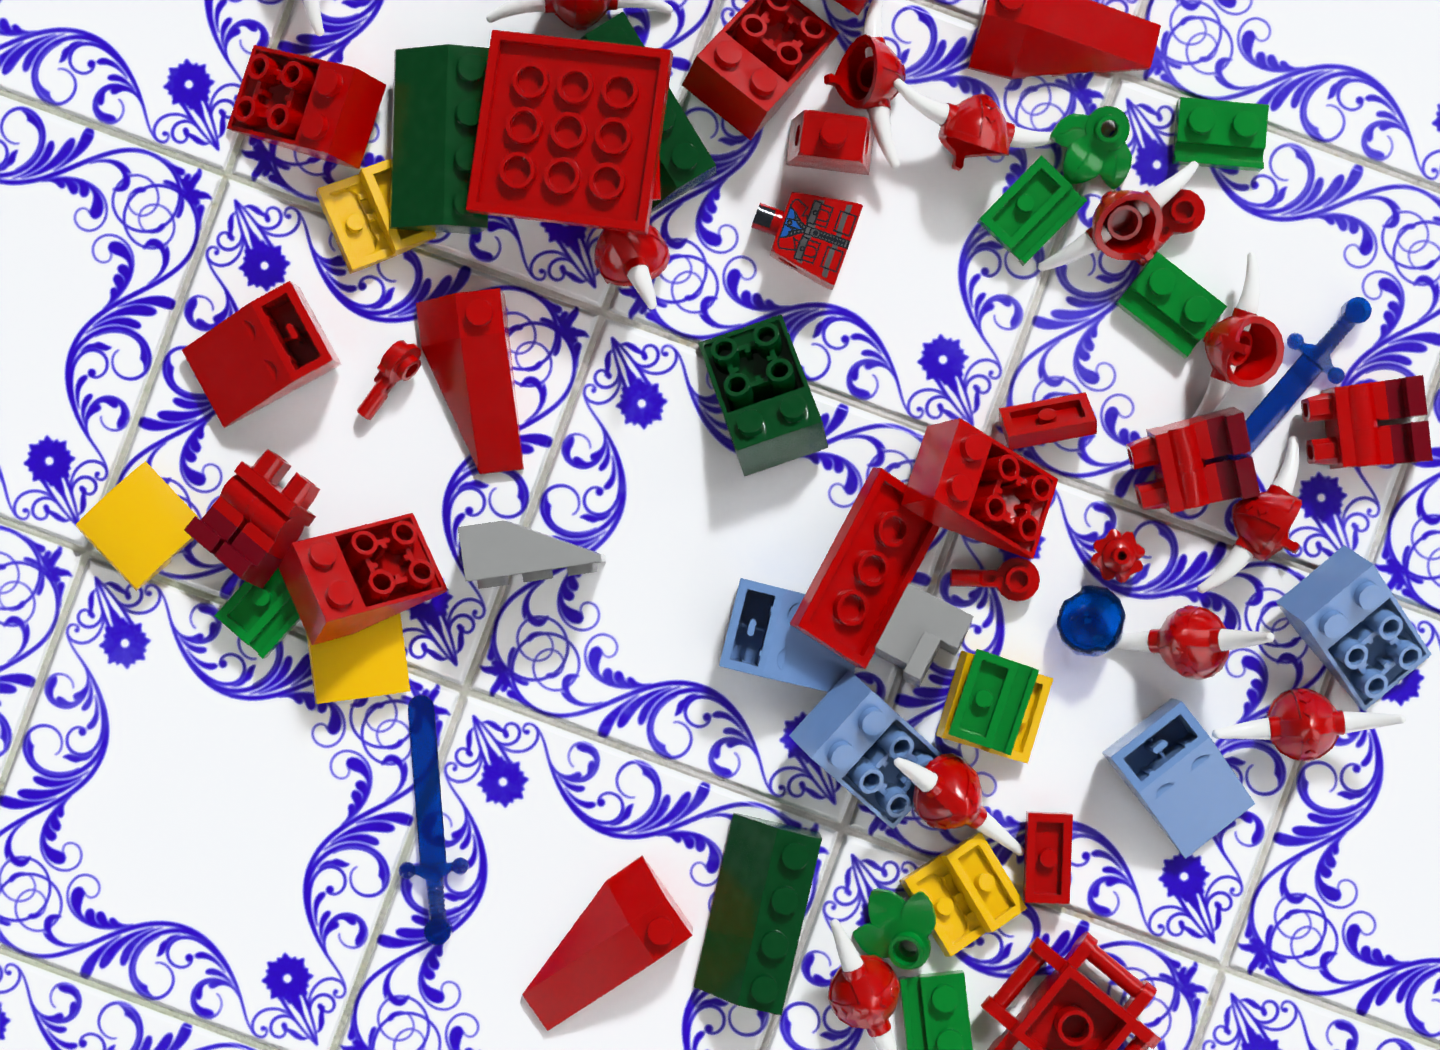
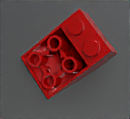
M749 0L696 56L682 86L751 141L776 114L837 38L839 32L799 0Z
M253 45L227 129L324 161L360 169L386 84L356 67Z
M291 281L251 301L182 349L223 428L236 423L342 365L301 288Z
M958 418L927 426L901 505L936 526L1024 558L1033 559L1058 479L968 422Z
M413 513L292 542L278 567L311 645L357 633L439 596L448 590Z

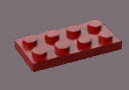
M875 467L872 468L790 622V625L854 666L863 669L867 668L875 652V647L908 583L911 584L940 528L903 507L901 502L907 485L883 468Z

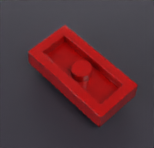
M1086 392L999 408V422L1008 448L1011 450L1097 434V420Z
M1026 811L1023 901L1025 903L1070 904L1072 813Z

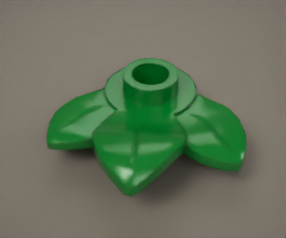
M1102 106L1092 111L1090 115L1073 113L1057 123L1050 134V138L1059 145L1067 147L1063 161V177L1070 184L1084 183L1098 175L1113 190L1124 182L1131 168L1132 155L1125 142L1130 132V124L1122 110L1113 106ZM1107 120H1111L1115 124V132L1110 137H1104L1101 133V126Z
M879 888L873 889L870 892L868 901L871 923L864 924L853 931L856 942L868 955L890 958L891 962L901 969L913 970L923 966L931 953V943L928 936L936 925V913L929 897L924 892L919 891L905 902L901 896L893 891ZM902 941H911L916 945L917 950L908 951L904 948Z

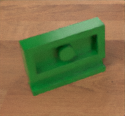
M1180 97L1177 100L1175 146L1172 164L1188 165L1190 162L1196 161L1200 167L1260 172L1264 169L1263 154L1266 148L1269 105Z
M1041 155L977 222L1024 266L1088 200L1072 188L1073 186Z
M1156 252L1154 257L1147 262L1124 294L1115 303L1183 358H1187L1197 343L1202 340L1206 332L1209 331L1228 307L1159 252Z
M279 568L276 569L263 589L245 581L215 615L218 620L245 644L252 647L262 659L267 658L301 620Z
M976 648L948 734L1011 755L1039 669Z
M964 971L927 973L911 977L900 976L899 984L907 1050H973Z

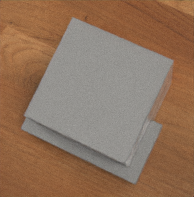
M908 583L875 647V653L877 656L904 669L903 680L919 688L939 648L956 656L972 625L974 616Z

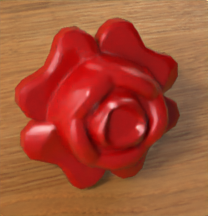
M1111 529L1105 538L1096 540L1093 543V548L1098 553L1093 554L1091 563L1100 569L1104 580L1109 581L1115 577L1119 583H1125L1130 575L1143 569V564L1138 559L1144 556L1145 549L1136 543L1132 532L1126 531L1121 535L1117 529Z

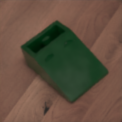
M782 314L698 343L744 477L828 448L821 416Z

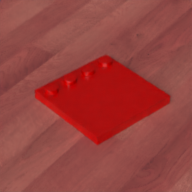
M492 30L466 210L476 214L648 235L673 52L669 49Z

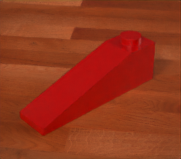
M985 0L967 69L1010 80L1025 79L1030 76L1052 75V77L1067 76V74L1111 73L1149 70L1152 65L1161 25L1092 0Z
M500 288L453 293L416 303L422 351L479 474L524 470L505 294Z
M643 855L604 882L592 901L522 993L547 1031L655 963L693 936V926Z

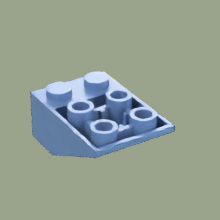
M1345 545L1276 602L1298 635L1363 711L1367 710L1432 655L1374 564Z
M740 578L719 661L720 667L829 692L848 670L854 674L856 668L853 664L790 625L805 596L804 593Z
M850 670L844 674L789 735L812 760L892 829L914 807L913 796L915 784L894 765V760L896 758L906 759L925 768L930 761L941 755L934 746Z
M1171 698L1102 752L1185 859L1255 805V802L1213 740L1180 700Z

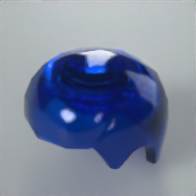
M1086 585L1082 586L1075 595L1063 601L1059 609L1056 627L1062 644L1074 654L1098 657L1111 651L1121 641L1126 624V614L1120 598L1108 588Z

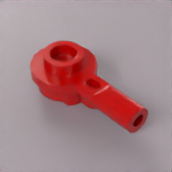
M1180 189L1161 208L1163 216L1162 232L1156 246L1152 250L1153 255L1173 234L1190 233L1201 225L1206 210L1204 202L1198 194L1191 190ZM1143 258L1135 260L1141 266L1148 262Z
M400 340L385 352L377 367L379 372L374 378L376 384L356 410L362 417L371 420L387 399L388 393L396 382L400 380L407 381L418 372L421 366V360H419L421 349L414 343L407 344L404 340Z
M1020 557L1006 560L996 570H950V586L996 588L1006 599L1016 602L1025 601L1032 597L1038 590L1040 583L1039 571L1036 566L1028 559Z

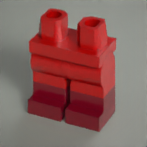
M1423 375L1332 387L1321 390V394L1301 400L1304 422L1324 421L1326 438L1307 440L1306 454L1308 464L1329 465L1330 469L1433 461L1428 420L1379 426L1378 421L1428 415Z
M1235 407L1174 422L1163 427L1146 429L1147 437L1126 444L1128 459L1134 470L1154 465L1156 479L1135 484L1138 505L1143 510L1165 508L1172 514L1210 503L1260 496L1253 457L1247 454V452H1251L1244 412Z
M269 449L261 455L253 466L241 461L234 470L236 475L226 482L220 497L203 518L200 519L195 516L184 529L240 579L262 589L279 567L292 542H296L299 539L304 526L309 527L316 518L308 508L321 490L298 472L295 473L284 489L281 488L278 484L292 466L281 456Z

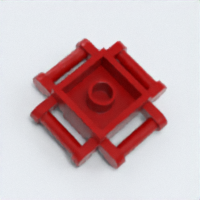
M1088 931L1084 932L1075 941L1065 958L1037 936L1029 945V948L1032 950L993 997L988 995L980 1005L1006 1028L1002 1035L998 1036L987 1050H1013L1018 1041L1030 1050H1117L1131 1032L1135 1036L1124 1050H1148L1149 1047L1154 1050L1162 1039L1138 1020L1137 1017L1153 999L1157 988L1147 980L1141 982L1097 945L1098 940ZM1085 960H1088L1130 995L1129 1000L1124 1006H1121L1078 970ZM1046 961L1055 970L1051 975L1045 977L1023 1004L1020 1013L1015 1017L1007 1010L1008 1006Z

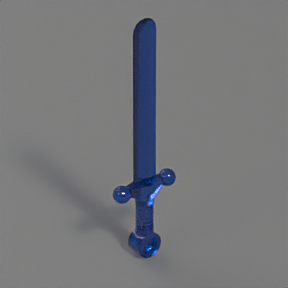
M1355 297L1344 302L1341 307V316L1316 345L1305 343L1300 333L1294 332L1287 337L1288 347L1292 350H1298L1301 356L1245 420L1251 446V452H1247V454L1251 455L1322 371L1327 374L1328 380L1333 384H1340L1344 380L1345 372L1340 367L1333 366L1330 355L1356 324L1363 323L1369 319L1372 308L1368 300L1363 297Z
M418 695L412 698L408 704V719L420 864L414 865L411 862H403L399 866L398 872L404 879H411L414 875H418L426 880L429 922L425 926L424 934L431 944L441 945L449 940L453 933L452 923L447 919L446 909L444 908L446 905L443 877L451 871L459 875L465 874L469 869V863L463 857H457L453 862L446 861L434 704L429 697Z

